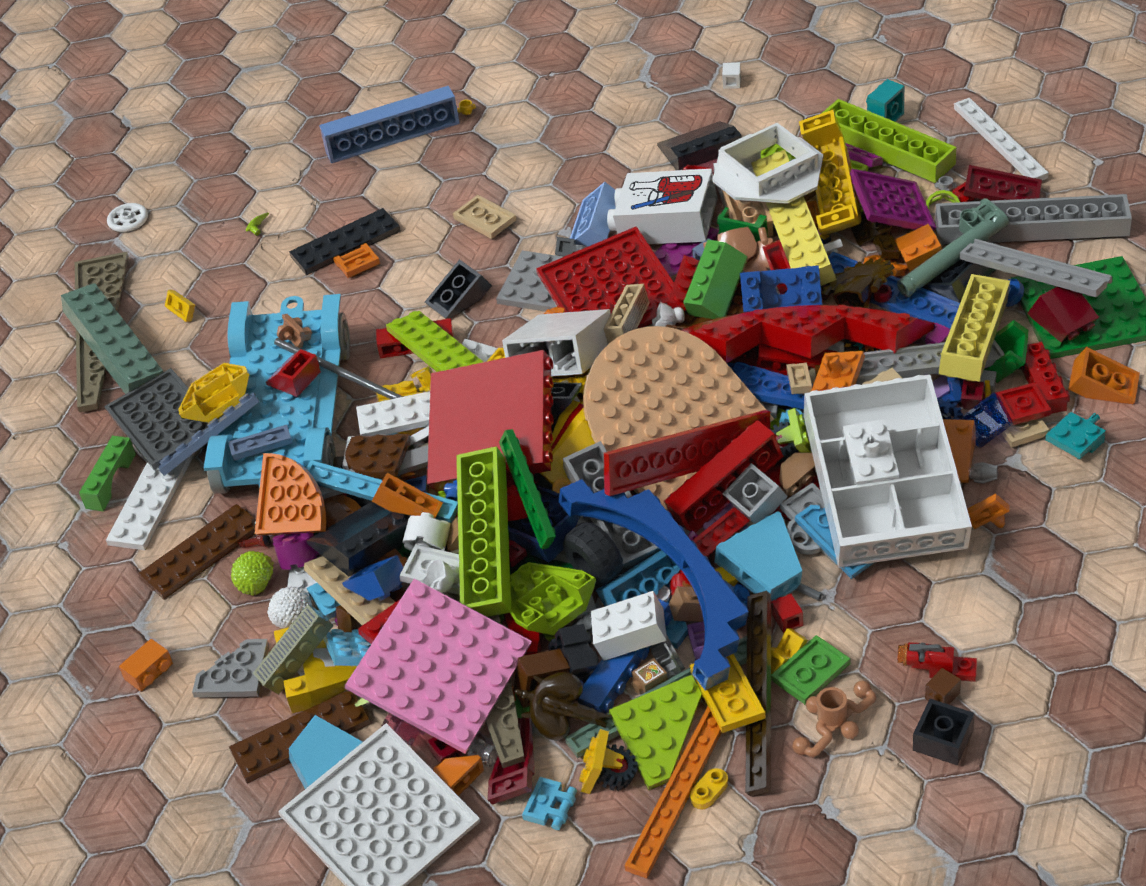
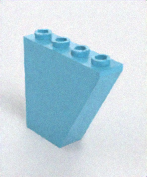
M779 511L766 516L763 520L752 524L749 528L716 546L714 562L724 568L754 594L767 590L771 594V601L794 591L801 583L802 568Z
M315 715L290 746L289 759L306 789L358 747L362 741Z

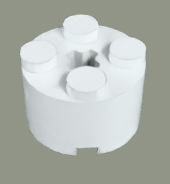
M422 512L421 516H410L403 538L404 547L412 551L415 545L444 551L451 524L447 521L434 519L432 514Z

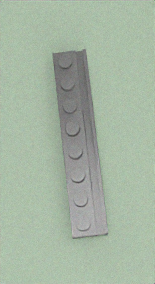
M975 239L973 244L970 243L960 252L961 260L1083 293L1088 296L1097 297L1107 288L1108 283H1112L1111 275Z

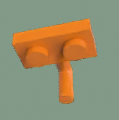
M994 494L967 508L972 527L977 529L991 521L998 528H1003L1005 525V513L1010 511V505L997 494Z

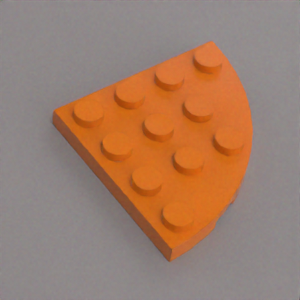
M263 453L255 534L263 536L325 532L326 511L320 488L310 472L293 459L278 454Z

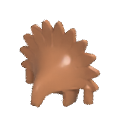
M748 227L718 234V241L728 243L748 257L743 272L768 271L767 269L770 268L762 246L772 243L773 239L768 238L765 227L758 229L761 240L758 242L755 241Z

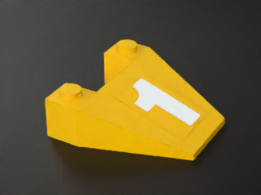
M288 628L274 631L276 643ZM324 639L304 662L305 675L283 681L286 698L292 714L307 710L347 690L345 689V684L357 667L334 665Z

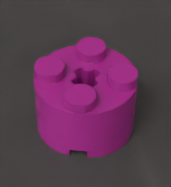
M314 533L282 534L273 537V545L281 569H291L290 565H297L298 568L303 567L304 563L317 559L320 556L316 550L307 544V540L315 536Z

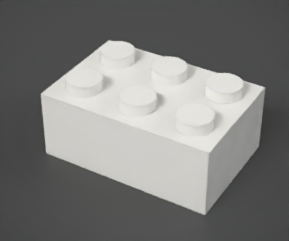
M654 591L591 611L593 644L604 661L667 641L663 606Z

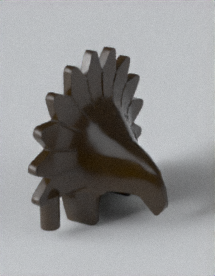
M871 258L864 264L859 261L854 267H845L844 272L835 273V281L827 283V286L822 288V300H827L830 294L833 293V298L837 305H842L844 301H848L854 307L869 308L872 293L877 292L881 285L887 282V277L893 275L892 269L895 267L891 264L890 260L884 261L883 258H879L876 261H873Z

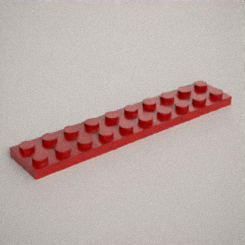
M762 410L604 452L605 494L612 496L698 472L702 466L712 460L718 452L726 448L733 439L740 436L748 426L757 420L770 429V411Z

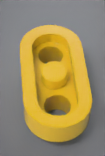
M718 768L709 770L691 789V804L701 810L711 807L728 787L727 773Z

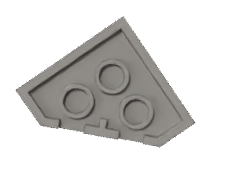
M246 639L239 644L240 647L231 654L227 652L214 662L215 665L207 671L202 670L196 674L192 690L194 698L258 697L261 682L253 672L267 656L268 639Z

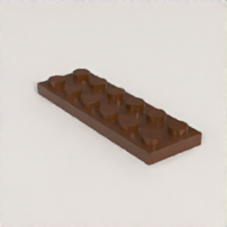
M235 504L143 569L138 575L145 584L165 600L255 535L256 519L238 504Z
M347 690L229 746L230 752L246 783L248 784L291 763L289 748L315 715L348 734L370 725V720L361 705L355 706L358 702L356 695Z

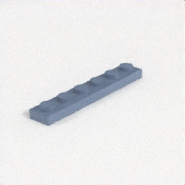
M254 392L250 395L247 393L239 399L240 403L235 407H228L223 412L224 415L221 418L211 420L207 424V429L203 432L201 430L197 431L191 437L192 440L187 444L184 442L175 449L176 453L171 457L169 455L165 456L159 462L161 464L159 471L165 476L205 445L211 436L219 434L259 403L258 397Z

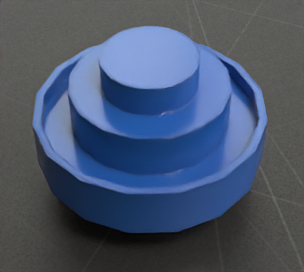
M1013 278L1008 279L1010 287L1006 307L1017 304L1024 293L1023 284Z

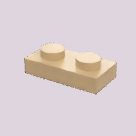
M807 363L788 364L787 374L791 394L811 392L812 384Z

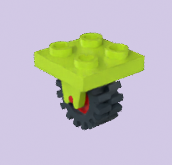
M796 408L787 411L790 423L785 422L784 424L780 422L779 427L776 424L773 426L774 430L772 432L775 434L783 454V458L779 460L780 462L787 460L794 453H812L804 415H800Z

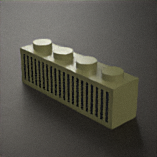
M307 604L253 674L264 687L279 695L285 688L283 681L293 678L334 625L322 612Z

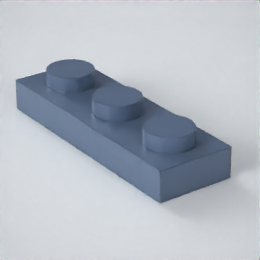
M283 425L232 440L228 443L233 460L235 461L283 447L293 442L288 426Z

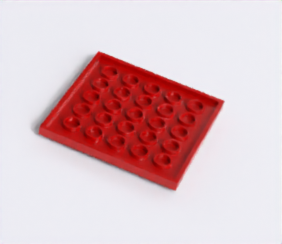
M637 226L536 268L537 275L558 308H564L565 313L610 309L611 314L626 285L644 284L650 303L637 329L653 324L652 320L657 316V308L660 302L668 303L674 285L673 280Z

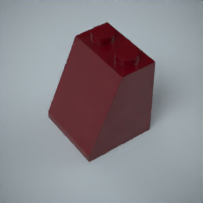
M1055 287L1040 295L1027 313L1060 342L1067 339L1071 341L1079 336L1080 332L1084 331L1086 333L1095 327L1094 323L1099 318L1082 293L1061 287Z

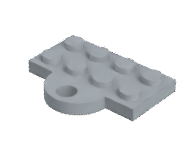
M811 483L782 502L780 509L791 519L787 526V531L796 552L811 555L822 551L837 565L795 522V516L810 505H820V508H825L821 490L814 483ZM802 537L805 539V541L802 543H798L794 540V538Z

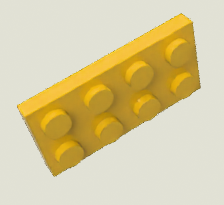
M734 654L726 657L731 666L727 680L705 691L694 677L722 733L766 718L765 711ZM694 664L690 665L691 673L693 672Z

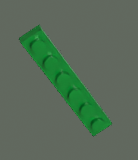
M513 429L505 430L499 444L541 549H547L556 537L555 529L550 524L548 512L544 508L541 494L535 486L533 474L527 466L526 456L521 451L519 439L516 437Z

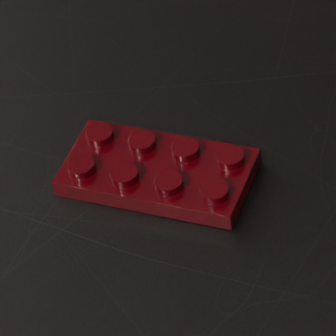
M969 165L963 195L978 199L986 198L990 201L1038 199L1040 197L1042 179Z

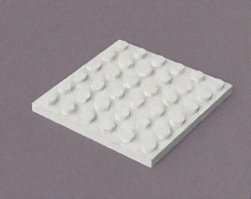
M387 723L279 810V815L345 886H407L480 823V818Z

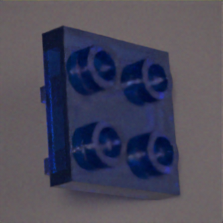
M995 392L963 415V420H974L976 431L975 445L980 449L1013 425L999 395Z

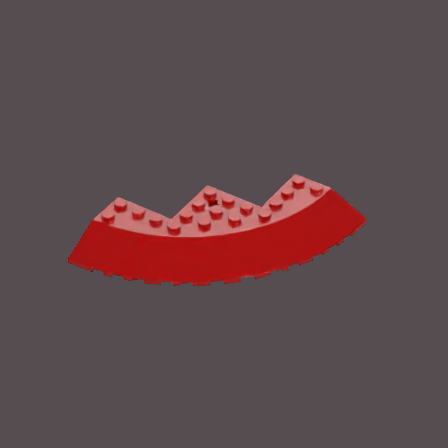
M804 305L758 309L720 317L690 326L681 331L704 341L728 363L760 343L811 359L844 338L881 350L890 349L896 354L899 348L908 346L933 330L935 323L910 317L907 313L898 314L846 305Z

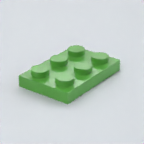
M816 635L771 674V681L806 705L808 698L816 696L851 664V658Z

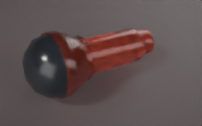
M258 535L256 538L239 542V547H267L271 539L269 535Z

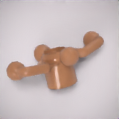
M864 680L855 683L853 688L854 694L859 698H865L858 704L847 699L846 694L841 689L835 687L825 688L817 696L808 698L805 705L806 709L812 714H817L816 730L823 737L813 748L807 738H796L792 744L794 752L809 757L818 756L831 742L832 732L839 728L845 738L854 739L859 733L858 725L856 722L847 721V718L853 713L863 712L875 703L877 696L872 691L870 684Z

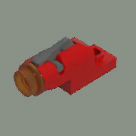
M923 642L904 643V645H898L897 663H903V666L928 669L929 678H933L943 668L960 678L961 681L976 682L977 658L954 656V647L940 646L938 644L932 645Z

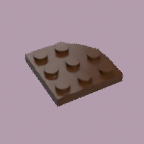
M378 434L374 436L358 435L351 437L345 451V459L349 470L352 469L355 473L373 478H384L387 473L397 477L411 442L410 435Z

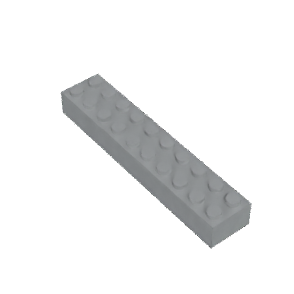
M1127 194L991 201L1006 214L1009 225L986 242L1130 236L1132 217ZM981 201L936 204L935 223L937 239L941 245H949L963 235L959 230L961 212L965 209L978 207Z

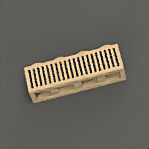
M644 284L625 286L603 328L608 344L617 337L637 329L650 303Z

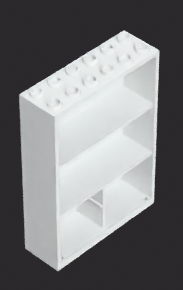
M917 375L904 379L896 378L884 382L876 381L870 384H855L850 387H835L830 390H815L805 393L804 420L838 568L968 549L972 525L931 375ZM886 419L899 471V479L855 485L843 434V426Z

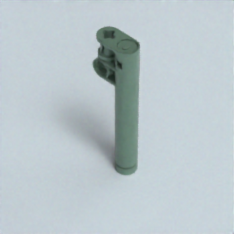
M986 198L981 200L978 207L963 210L959 220V230L963 235L905 275V277L898 280L897 287L905 297L911 296L961 260L960 252L970 243L973 244L975 239L987 241L1007 227L1009 220L1006 214Z

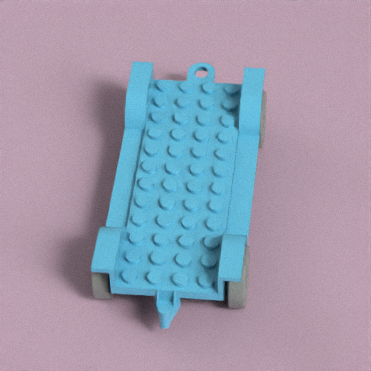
M341 294L323 295L322 310L304 311V302L301 297L291 296L282 301L280 313L253 315L249 301L232 302L228 322L229 364L245 366L247 368L249 379L245 394L248 393L250 395L254 392L259 399V403L218 435L209 438L204 471H207L209 485L214 494L228 493L231 486L258 484L260 488L263 453L285 456L295 460L305 468L310 460L333 466L336 450L331 436L338 374L319 366L321 373L298 397L268 386L266 381L293 355V353L274 345L275 339L278 338V327L284 323L283 314H288L291 318L299 317L303 323L302 328L309 327L311 329V340L304 341L301 349L337 366L340 365V360H348L350 356V332L345 313H339ZM291 303L298 304L295 308H287V306ZM285 340L286 342L294 345L290 340ZM283 425L288 426L292 444L233 460L229 441Z

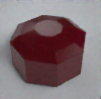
M882 284L877 292H873V298L878 302L889 301L892 297L890 286Z

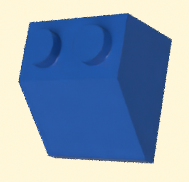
M396 555L364 567L342 584L345 588L369 601L378 598L380 601L391 595L390 591L393 592L402 587L401 583L403 582L400 581V574L403 566Z

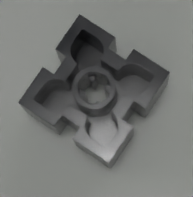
M584 624L558 629L555 639H552L548 645L549 651L556 649L562 651L570 667L569 673L577 675L582 682H586L590 673L598 665V656L589 647L591 636L589 631H586Z

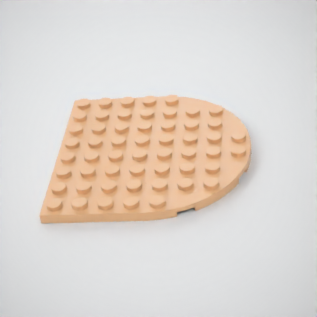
M661 326L638 328L617 337L609 343L593 362L586 378L583 395L584 414L592 432L591 436L595 443L601 441L607 452L766 410L727 363L708 344L687 332ZM770 414V422H771L772 420H774V418H773V417L771 416V414ZM696 472L637 488L634 491L636 494H639L649 489L654 496L659 498L662 506L668 510L664 500Z

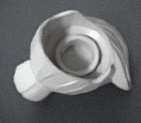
M660 302L657 308V316L652 320V326L665 327L667 324L675 325L676 323L684 322L685 314L681 307L673 309L669 305Z
M436 559L427 567L426 575L421 581L427 586L445 594L452 585L460 582L459 568L450 567L446 562Z

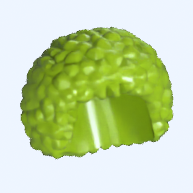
M255 551L241 554L235 560V563L232 564L233 567L231 569V579L238 591L253 596L265 590L273 574L274 562L271 561L272 558L262 552Z

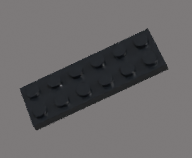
M382 208L289 251L290 257L304 274L308 275L334 263L333 258L338 255L343 256L361 248V245L365 243L368 246L373 245L401 230L397 222Z

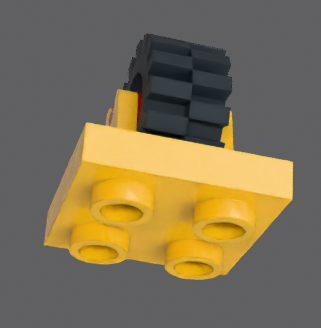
M600 729L597 736L591 738L589 749L585 751L583 762L586 765L585 768H582L579 782H582L581 792L590 794L596 781L598 783L602 781V787L604 788L609 785V790H614L615 787L617 791L621 790L622 787L625 789L637 772L638 768L636 767L638 763L637 761L634 762L636 757L634 755L630 756L631 751L629 749L625 752L623 751L624 746H620L619 749H617L616 744H613L611 748L609 745L606 746L609 731Z

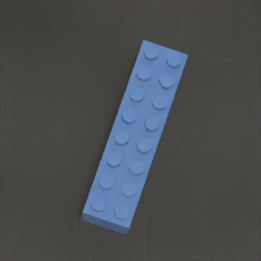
M445 86L319 126L326 154L330 162L335 163L460 123L455 96L450 87Z

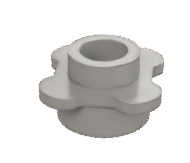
M942 176L935 183V188L951 191V189L957 187V184L953 183V178L950 176Z

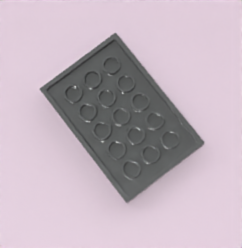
M172 368L104 406L107 413L127 438L131 439L132 444L153 470L159 468L161 465L159 462L165 456L169 455L171 457L176 453L175 449L184 442L186 444L192 440L191 437L197 431L201 430L203 432L208 428L207 422L185 419L179 415L178 409L189 388Z

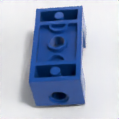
M819 265L740 273L744 312L776 307L822 305ZM780 283H784L787 286V292L783 295L778 294L776 291V286Z

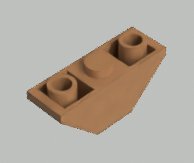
M794 453L781 464L779 482L780 488L787 495L785 500L799 492L802 487L808 486L817 475L812 453Z

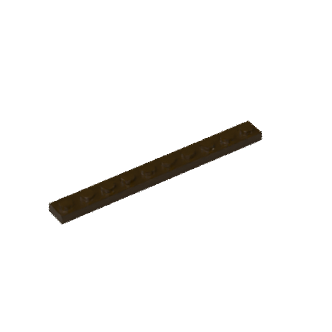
M767 590L747 596V608L749 611L747 617V680L766 715L765 719L746 725L745 793L749 796L771 791V594Z

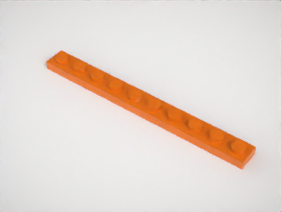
M707 706L624 865L625 871L646 879L648 878L690 796L691 789L698 781L722 732L709 706Z

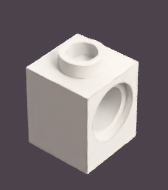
M740 62L723 63V89L740 88Z

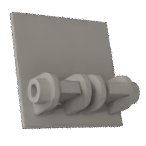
M666 634L667 641L652 645L651 653L667 672V678L670 679L681 673V670L685 669Z

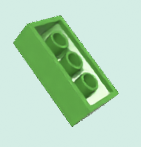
M707 241L683 302L688 315L710 319L726 316L741 278L740 273L743 272L748 259L745 254L726 242Z

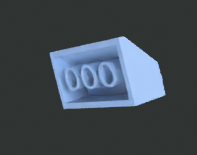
M604 182L583 199L570 238L576 239V245L588 247L609 238L610 230L608 228L607 215L609 209L616 208L615 189Z

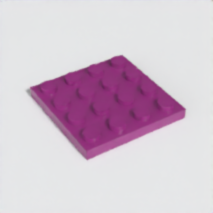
M857 169L851 170V180L867 220L874 223L879 222L889 226L894 225L915 230L929 224L933 232L935 231L936 225L916 181Z

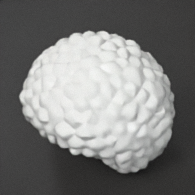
M290 586L280 589L273 595L269 603L267 613L270 621L279 628L290 627L307 604L312 606L311 596L299 587Z

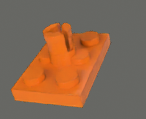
M864 352L825 353L811 391H823L835 387L843 388L855 385L865 359Z

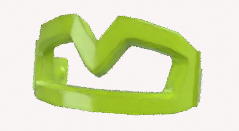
M941 190L931 194L926 200V205L930 209L929 206L932 203L943 198L952 203L960 201L952 192Z

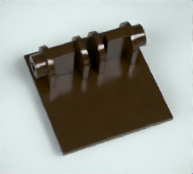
M865 214L861 215V224L851 227L859 247L873 240L874 235L891 236L890 229H892L887 224L874 223L867 220Z

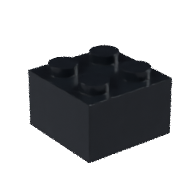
M929 699L913 733V751L958 765L974 730L975 713Z

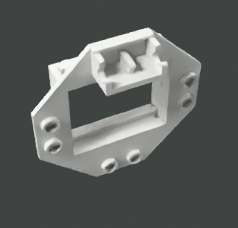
M775 123L754 134H749L721 147L713 176V183L734 200L788 204L817 189L823 154L801 137L794 136L779 123ZM776 143L796 158L758 177L747 169L752 166V162L761 159L762 150Z

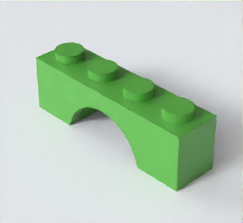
M112 436L79 492L85 509L105 510L112 497L111 486L115 472L119 467L129 468L136 455L130 438Z

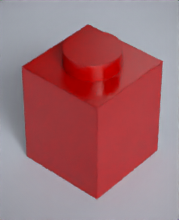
M792 594L771 601L772 616L783 633H785L787 628L794 630L804 626L803 611Z

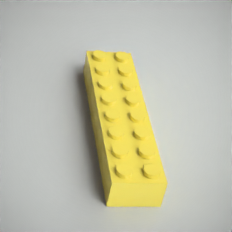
M971 274L941 353L939 374L951 378L957 377L967 381L980 382L1008 301L1009 280Z

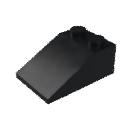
M459 259L426 299L425 303L445 319H449L480 301L492 285L482 275Z

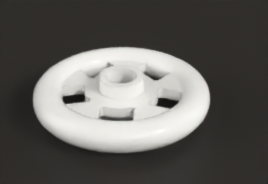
M138 203L123 204L114 208L109 213L107 224L116 232H130L140 228L146 222L148 211L143 205Z

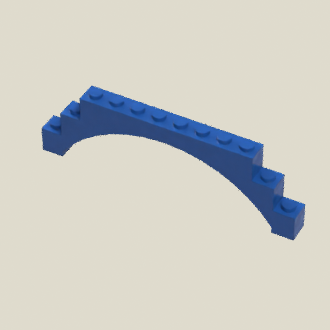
M583 479L560 488L559 503L570 517L573 515L592 517L627 528L655 544L677 564L695 591L702 610L705 627L704 648L700 659L694 663L692 675L705 691L727 680L731 666L726 657L737 652L740 638L736 629L746 625L749 613L748 608L737 598L734 590L723 581L721 574L710 565L708 558L701 554L695 542L688 538L683 527L678 525L673 519L672 514L662 506L659 498L654 496L649 489L628 499L625 492L608 496L603 489L594 493L593 489L587 486Z

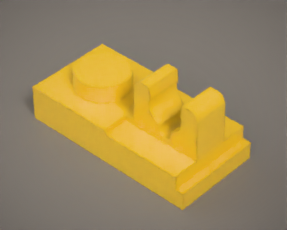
M168 290L164 306L185 322H191L195 304L175 290Z

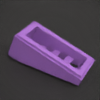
M704 621L687 625L695 661L700 659L704 648L705 632H702L705 631Z

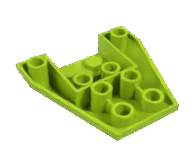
M528 562L510 575V614L517 624L529 631L553 635L558 629L564 627L586 611L596 579L582 570Z

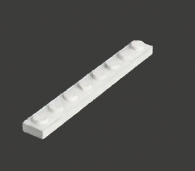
M967 98L954 103V109L1023 176L1042 180L1048 178L1049 172L973 100Z

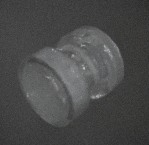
M475 738L468 750V756L479 755L483 765L488 767L493 766L498 757L494 744H487L481 738Z

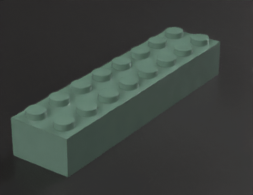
M95 283L61 295L64 314L125 394L163 373L162 368Z

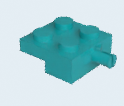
M1070 412L1046 434L1045 440L1081 459L1088 452L1093 453L1104 443L1106 430L1095 425L1100 420L1098 414L1093 413L1088 419H1084Z

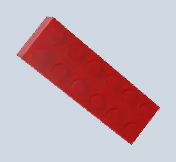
M757 420L748 426L740 436L733 439L726 448L718 452L712 460L702 466L691 478L687 479L676 491L669 494L664 503L675 522L683 528L696 533L703 527L704 523L709 522L730 503L723 495V492L751 463L761 472L765 473L783 458L775 434Z

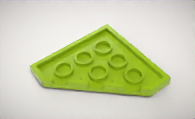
M692 675L609 709V714H611L624 744L631 751L630 755L636 757L634 762L637 761L638 771L648 790L669 781L680 756L685 738L694 719V714L702 698V693Z

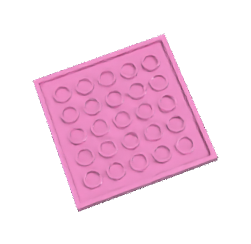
M413 579L345 684V689L466 754L516 671L518 657L526 654L532 641L426 584Z

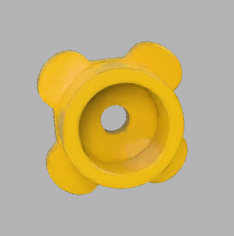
M462 100L459 102L457 112L469 115L476 108V105L472 104L471 100Z

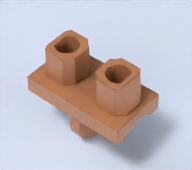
M288 314L282 315L284 323L278 327L277 337L284 341L290 340L296 347L302 348L304 341L311 340V329L309 327L302 328L303 323L299 317L291 318Z

